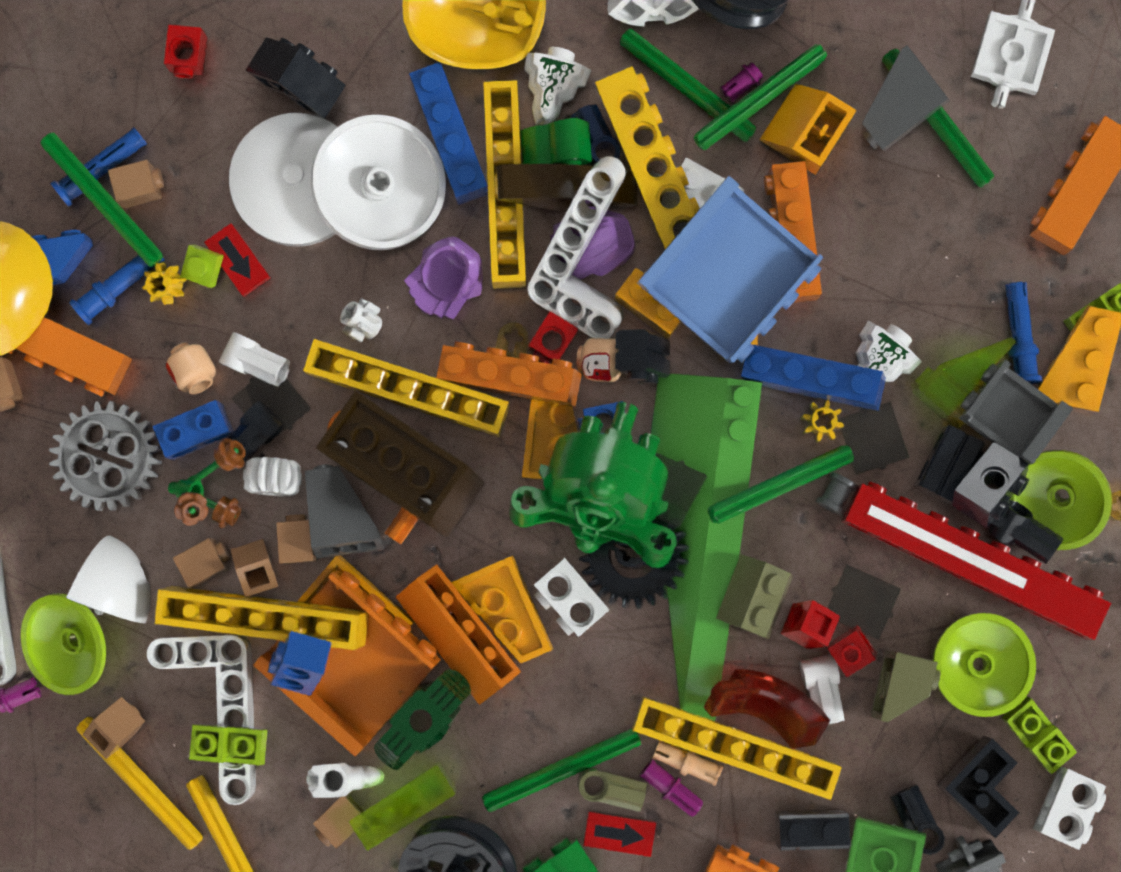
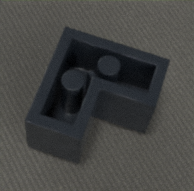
M266 37L245 70L268 89L285 94L308 113L322 118H326L346 86L336 77L338 74L337 70L324 62L319 64L313 59L315 53L301 43L295 46L285 38L277 41Z
M983 736L937 784L987 834L995 838L1020 813L995 789L1018 762L993 738Z

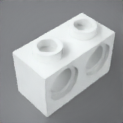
M565 558L534 584L538 591L533 595L546 610L552 606L557 611L560 617L556 622L568 636L575 632L579 637L609 611L608 607ZM554 577H562L567 581L568 590L561 597H555L548 591V583ZM579 602L585 603L590 609L589 618L582 623L575 622L570 616L571 607Z
M1060 767L1056 772L1033 829L1080 850L1081 845L1086 844L1092 834L1093 826L1090 824L1095 812H1100L1105 803L1106 794L1104 790L1106 786L1070 769ZM1083 784L1086 790L1085 797L1081 801L1075 802L1072 796L1073 789L1077 785ZM1070 816L1072 828L1069 832L1062 834L1059 830V822L1063 817Z

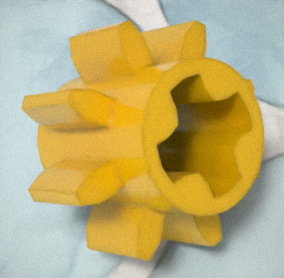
M156 263V272H144L147 278L142 289L147 290L151 295V302L162 299L164 305L173 304V296H184L182 287L187 279L180 277L178 273L179 266L175 265L167 268L165 263Z
M826 400L821 408H818L814 402L811 403L810 409L813 413L801 416V419L808 421V427L803 433L812 432L816 434L815 442L817 443L820 442L825 434L832 441L836 438L832 430L844 427L842 422H837V415L842 410L837 409L833 411L830 409L829 400ZM817 413L821 417L826 415L829 417L830 421L826 424L828 429L824 426L819 428L816 426L815 422L819 419Z

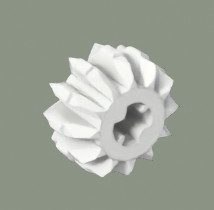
M276 457L251 458L246 461V468L243 472L244 489L251 494L294 496L299 493V486L302 481V474H300L301 466L294 460Z

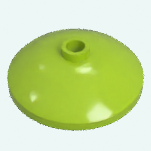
M1067 450L1043 451L1036 461L1028 467L1026 477L1029 478V483L1019 496L1014 494L1010 500L1024 505L1032 512L1033 519L1064 538L1057 550H1071L1082 547L1094 540L1102 532L1109 520L1112 510V493L1109 483L1102 471L1092 461L1078 453ZM1057 490H1066L1069 497L1066 499L1059 497Z
M50 594L36 600L24 615L21 626L23 654L30 670L45 687L63 695L79 694L90 689L102 675L106 662L104 634L98 620L87 606L66 598V594Z
M976 613L956 620L941 634L933 653L932 661L938 662L936 669L940 670L939 691L952 706L970 715L993 717L1011 711L1026 698L1035 680L1036 658L1030 640L1019 626L1000 615ZM976 658H980L983 661V667L979 671L973 667V662Z

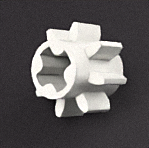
M363 298L358 303L355 301L348 303L340 316L341 323L346 325L342 332L359 342H362L364 337L367 339L374 338L382 326V319L377 316L381 309Z

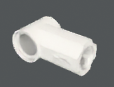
M235 332L232 333L219 360V363L241 374L246 375L248 373L276 387L285 381L290 371V361L261 348L257 342Z
M828 654L800 660L801 677L805 690H808L814 724L818 726L844 721L838 684H840L839 669L832 655Z

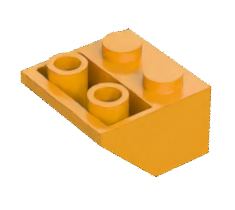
M795 84L761 136L760 141L794 162L805 161L806 170L816 175L857 110L828 92Z

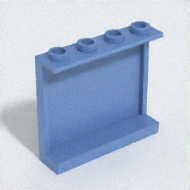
M730 176L722 182L639 279L637 284L728 363H734L736 359L740 362L744 361L754 349V346L751 344L754 338L759 333L765 336L775 325L777 320L773 316L781 307L787 310L799 296L795 290L801 283L805 281L809 284L822 269L818 264L824 257L820 254L815 255L741 191L738 188L740 184Z

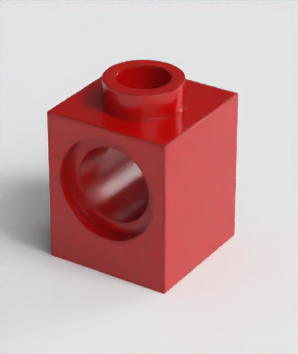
M168 24L164 65L170 73H173V76L182 79H192L193 75L203 76L208 37L201 27ZM187 47L193 48L192 55L189 58L178 59L179 52Z
M549 311L529 343V350L533 352L532 355L540 357L539 362L550 364L552 359L562 360L578 335L579 328ZM548 334H556L560 337L562 343L558 349L548 350L542 344L543 338Z
M814 600L793 603L780 634L806 649L828 647L840 615Z
M859 625L831 641L828 646V651L847 678L876 660L877 652Z

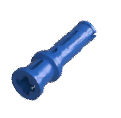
M133 127L129 132L85 163L84 166L98 180L108 173V170L121 164L140 148L146 146L147 143ZM68 175L58 182L55 180L50 182L68 207L72 206L73 200L83 193Z
M137 255L104 282L95 281L92 284L91 290L77 301L72 299L69 303L89 326L93 323L92 318L106 307L112 308L115 305L114 303L117 302L115 298L145 275V271H151L155 265L153 267L148 266Z
M1027 282L1006 284L1005 289L1012 337V347L1009 348L1008 356L1012 358L1013 370L1016 374L1031 385L1041 383L1043 379L1041 375H1038L1036 355L1039 354V348L1033 343Z

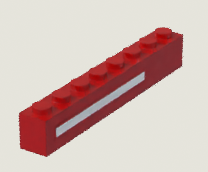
M869 481L867 485L863 483L858 485L859 487L854 492L840 522L1085 640H1095L1112 604L1102 599L1103 592L1088 585H1084L1083 589L1071 584L1072 577L1056 570L1050 574L1040 569L1042 563L1025 555L1019 559L1009 554L1011 548L993 540L991 544H988L978 539L980 533L968 527L961 526L960 529L947 524L949 519L937 512L930 511L929 515L917 510L918 504L908 498L899 496V499L896 500L886 495L887 489L879 484Z

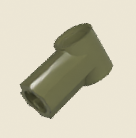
M596 767L582 771L577 778L578 789L586 800L602 802L637 812L641 811L646 795L647 782L608 773ZM591 776L600 777L603 781L601 789L595 793L587 792L584 789V783L587 778Z

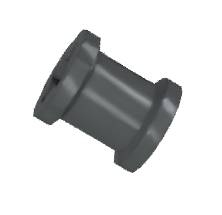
M832 472L829 476L831 481L822 497H817L815 502L830 512L842 516L845 512L842 509L851 492L856 491L859 486L846 477Z

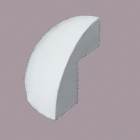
M608 0V15L621 22L635 26H645L646 21L664 20L665 24L674 23L688 17L699 9L692 0Z
M106 536L87 557L66 598L123 619L146 623L150 610L151 590L137 555L120 540L112 536Z

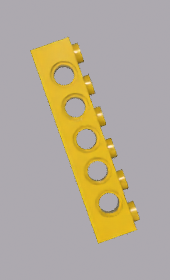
M633 66L603 78L595 82L663 247L666 249L675 239L674 227L681 222L688 223L700 207L695 197L689 199L684 186L689 185L688 179L682 166L676 168L671 155L676 154L669 135L662 137L658 124L663 121L656 104L649 106L645 97V93L650 91L643 73L636 75ZM635 99L640 103V109L635 114H625L621 110L624 101ZM640 130H648L654 137L649 145L640 146L634 141L636 133ZM651 162H663L667 167L666 172L660 177L651 176L647 172ZM669 191L675 192L680 198L679 204L671 209L665 208L660 203L661 196Z
M517 80L483 82L493 289L525 288L527 285L523 204L498 200L497 181L498 165L521 164Z
M313 339L303 369L308 376L496 437H500L510 407L508 401L317 339Z
M170 586L158 589L154 624L286 641L290 631L332 642L331 647L356 650L365 646L369 614L364 610L256 596L245 597V595Z
M642 696L632 725V730L640 734L829 800L832 799L842 768L828 760Z

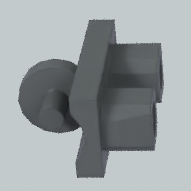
M961 835L955 838L958 849L947 853L949 859L935 865L938 872H1003L1002 864L1006 863L1003 853L996 848L991 839L983 843L977 839L967 844Z

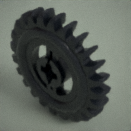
M669 509L657 515L652 521L654 524L667 527L676 537V547L669 563L664 567H651L653 569L643 577L634 579L624 577L617 572L612 564L611 550L615 551L617 561L625 567L641 569L649 565L643 559L631 557L626 554V551L615 547L617 544L627 549L631 548L629 544L616 540L604 543L598 550L579 557V561L590 563V566L582 571L583 575H594V578L588 583L589 587L594 588L601 585L597 593L598 597L602 598L611 593L610 605L616 604L622 598V608H629L632 600H634L635 607L641 609L644 599L648 601L649 605L654 606L656 604V594L663 599H667L668 595L665 588L667 586L675 590L678 588L673 578L674 576L681 578L685 576L678 567L679 565L689 563L688 559L680 556V553L689 550V546L679 544V541L686 536V532L674 531L680 521L674 519L668 522L670 516ZM657 544L658 550H662L663 546Z

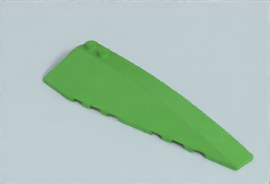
M670 374L666 378H658L651 434L656 435L661 440L655 456L663 462L668 471V479L662 496L663 501L669 502L667 507L670 510L668 522L674 519L680 521L674 531L686 532V536L679 541V544L689 546V550L680 553V556L688 559L689 563L679 565L678 567L685 576L683 578L674 576L673 580L678 586L676 590L668 586L666 587L679 704L682 710L715 721L730 625L716 619L739 560L745 512L717 524L712 523L707 509L709 506L749 488L762 382L723 377Z

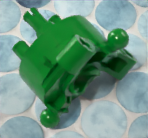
M618 402L611 427L605 431V434L600 433L603 427L600 419L594 416H584L579 432L566 434L557 440L549 466L541 464L538 472L544 482L545 490L532 486H521L514 490L511 496L509 517L515 525L523 528L552 521L569 526L575 537L576 546L584 553H592L598 550L602 544L616 540L629 544L647 565L654 568L664 567L669 563L676 547V537L667 527L652 523L657 515L667 510L669 503L662 500L668 479V471L663 462L655 456L661 440L656 435L643 433V435L639 436L638 444L633 443L631 430L635 417L638 414V408L630 404L628 413L625 414L627 403ZM522 504L529 505V509H522ZM655 544L663 546L662 550L655 549Z

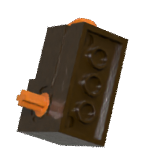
M356 390L343 409L333 415L328 423L327 432L316 446L317 450L401 507V510L385 531L386 535L399 544L403 543L418 520L445 538H448L485 484L467 464Z

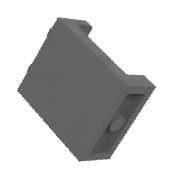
M1007 360L1000 362L997 366L992 363L980 378L984 384L976 393L972 390L961 403L960 407L964 411L958 418L991 443L999 444L1031 465L1042 453L1073 408L1064 401L1056 403L1008 368L1011 363Z

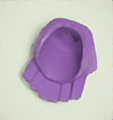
M588 206L589 208L596 210V207ZM609 210L606 211L572 273L573 276L580 280L592 273L603 276L625 264L634 254L636 248L634 234L629 221L623 215ZM561 222L553 225V234L550 235L551 241ZM571 227L572 232L581 237L580 232L576 228ZM556 254L561 262L566 263L564 257H562L559 254Z
M450 236L425 248L421 264L404 282L410 289L409 294L413 297L415 305L421 312L429 316L434 315L440 319L445 317L453 320L467 299L481 295L482 259L465 242L457 237Z

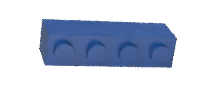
M438 62L409 73L458 206L488 195L487 182L442 64Z
M753 345L754 349L745 358L741 373L743 380L762 382V387L879 411L886 382V376L883 371Z

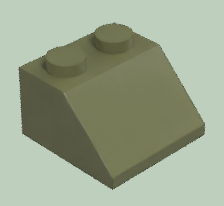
M741 554L716 619L769 640L792 582V574L767 562Z
M885 650L870 717L883 722H890L930 697L931 690L937 689L940 680V670L936 669L938 662Z

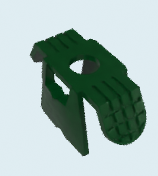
M445 670L434 682L430 680L418 686L391 714L388 723L390 729L374 745L376 755L386 766L399 770L414 753L417 755L421 754L443 739L461 710L459 706L471 693L470 685L465 677L457 671ZM416 710H425L432 717V725L425 732L415 731L411 727L410 717Z

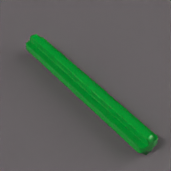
M629 28L620 38L621 46L714 119L731 107L633 29ZM746 119L731 132L742 141L747 142L754 135L757 128Z
M814 44L699 130L693 138L694 142L701 150L708 149L824 62L827 57L826 51L820 44Z
M896 48L890 50L882 58L883 64L889 71L900 53ZM943 107L926 119L978 187L985 186L994 178L993 172Z
M53 132L43 137L40 141L43 149L145 263L153 267L156 263L160 262L163 258L162 252L61 139Z
M841 445L717 502L707 509L712 523L720 524L853 462L854 455L852 449L848 445Z
M631 728L492 790L482 796L483 804L488 812H493L640 746L641 739L639 734Z

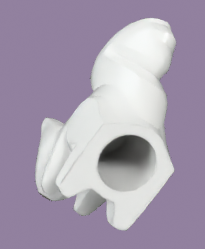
M344 762L313 765L306 776V783L309 785L308 790L312 792V796L315 798L344 797L353 790L370 788L380 784L384 779V774L376 767L364 765L351 767Z

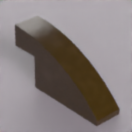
M568 164L498 165V200L567 212L583 180L594 166ZM625 170L624 180L608 208L621 209L637 205L636 180L632 171ZM600 172L601 177L605 181L611 182L609 175ZM585 200L587 206H595L591 201Z

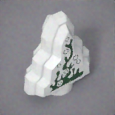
M549 47L547 54L528 53L526 56L524 70L530 75L528 88L534 95L532 112L535 126L554 122L559 117L563 104L574 99L578 88L586 86L591 69L574 62L575 54L567 49Z
M867 321L859 334L862 343L855 353L858 362L857 366L883 371L886 376V382H894L902 373L911 374L922 362L908 348L912 343L911 337L895 325L890 324L885 330Z

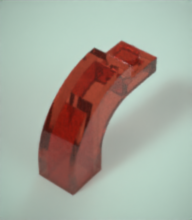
M735 669L729 680L718 681L711 689V694L703 706L711 717L736 713L755 716L771 725L791 749L815 746L831 721L811 698L796 687L775 676L749 669Z

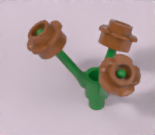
M229 438L223 439L222 442H219L218 447L214 449V462L197 474L190 476L187 480L181 479L178 482L172 481L169 483V493L176 495L178 498L174 506V514L177 519L182 520L183 524L191 526L196 525L199 520H204L208 515V507L214 510L212 520L219 523V528L223 529L226 525L233 526L237 522L242 508L238 507V500L236 498L230 499L226 496H223L218 503L210 500L203 495L204 487L201 480L219 467L226 471L242 468L245 464L243 459L246 452L241 443Z

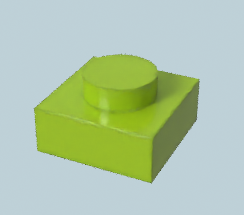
M188 245L180 277L208 288L215 287L224 255L198 245Z

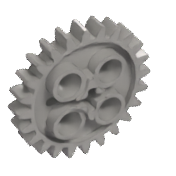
M98 401L94 404L93 412L89 407L81 406L83 415L81 417L71 412L69 415L73 423L71 425L62 422L59 424L65 431L64 435H53V438L60 442L59 447L49 448L50 452L58 454V459L51 461L49 465L59 467L60 469L53 476V479L65 480L60 490L63 492L73 490L70 495L71 501L76 502L83 497L82 507L89 508L94 501L95 510L97 511L103 510L105 502L109 510L116 511L117 501L124 507H129V496L141 500L142 497L138 489L141 487L151 490V486L146 479L148 477L158 478V474L152 471L151 468L152 465H160L162 461L153 458V453L162 450L160 446L151 445V442L157 438L154 432L146 433L151 423L147 420L138 423L141 417V413L138 411L128 416L129 406L124 404L117 412L116 403L109 401L106 410H104L102 403ZM96 426H101L103 429L102 439L97 443H92L90 440L91 430ZM132 438L135 444L134 450L131 454L124 456L121 452V444L125 439ZM82 443L131 462L133 468L128 469L116 463L104 461V459L79 450L78 445ZM83 457H87L90 461V469L87 473L80 475L77 471V463ZM118 469L121 472L122 480L116 487H111L108 483V476L111 471Z

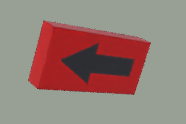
M232 223L204 241L209 250L224 255L221 267L243 297L271 279Z
M588 811L583 846L651 857L656 822Z

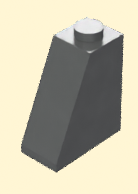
M908 45L901 49L862 122L867 129L862 134L874 149L880 146L882 150L886 151L950 101Z
M324 464L314 467V470L305 471L311 548L316 558L383 550L384 542L379 530L339 466L333 467L332 465Z

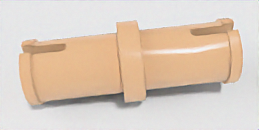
M659 741L652 757L653 760L656 759L680 770L679 774L683 776L690 774L713 786H716L718 777H720L724 767L695 755V752L686 751L663 741Z

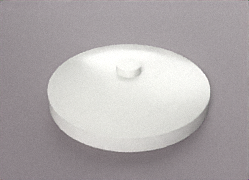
M287 113L261 122L242 139L231 161L229 188L236 210L254 232L271 242L295 247L313 245L335 235L320 216L314 203L311 190V171L319 148L337 126L315 115Z
M365 115L343 123L322 143L312 166L311 190L320 216L335 234L358 247L371 250H389L399 248L416 240L434 223L443 206L446 177L439 153L432 142L419 129L396 117Z

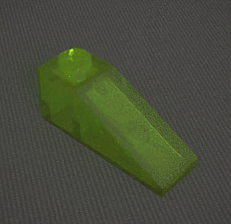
M1010 337L941 363L933 370L927 366L914 380L918 386L912 393L941 419L946 418L981 381L980 378L985 370L992 363L996 365L1016 341Z
M438 761L348 822L366 851L454 796L457 789L440 761Z

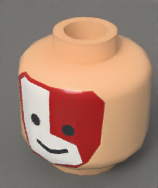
M590 338L584 345L579 347L576 358L577 369L583 373L587 380L615 382L619 379L622 372L615 369L616 353L619 352V349H616V339Z
M181 343L171 350V356L167 359L165 366L179 391L189 392V394L194 395L205 391L213 384L216 369L203 346Z

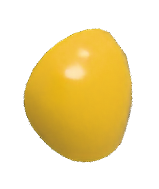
M403 0V21L409 37L424 54L440 63L466 69L501 68L524 59L534 48L543 27L546 0Z
M0 221L1 356L16 349L40 325L48 311L53 289L51 268L38 242L23 229Z

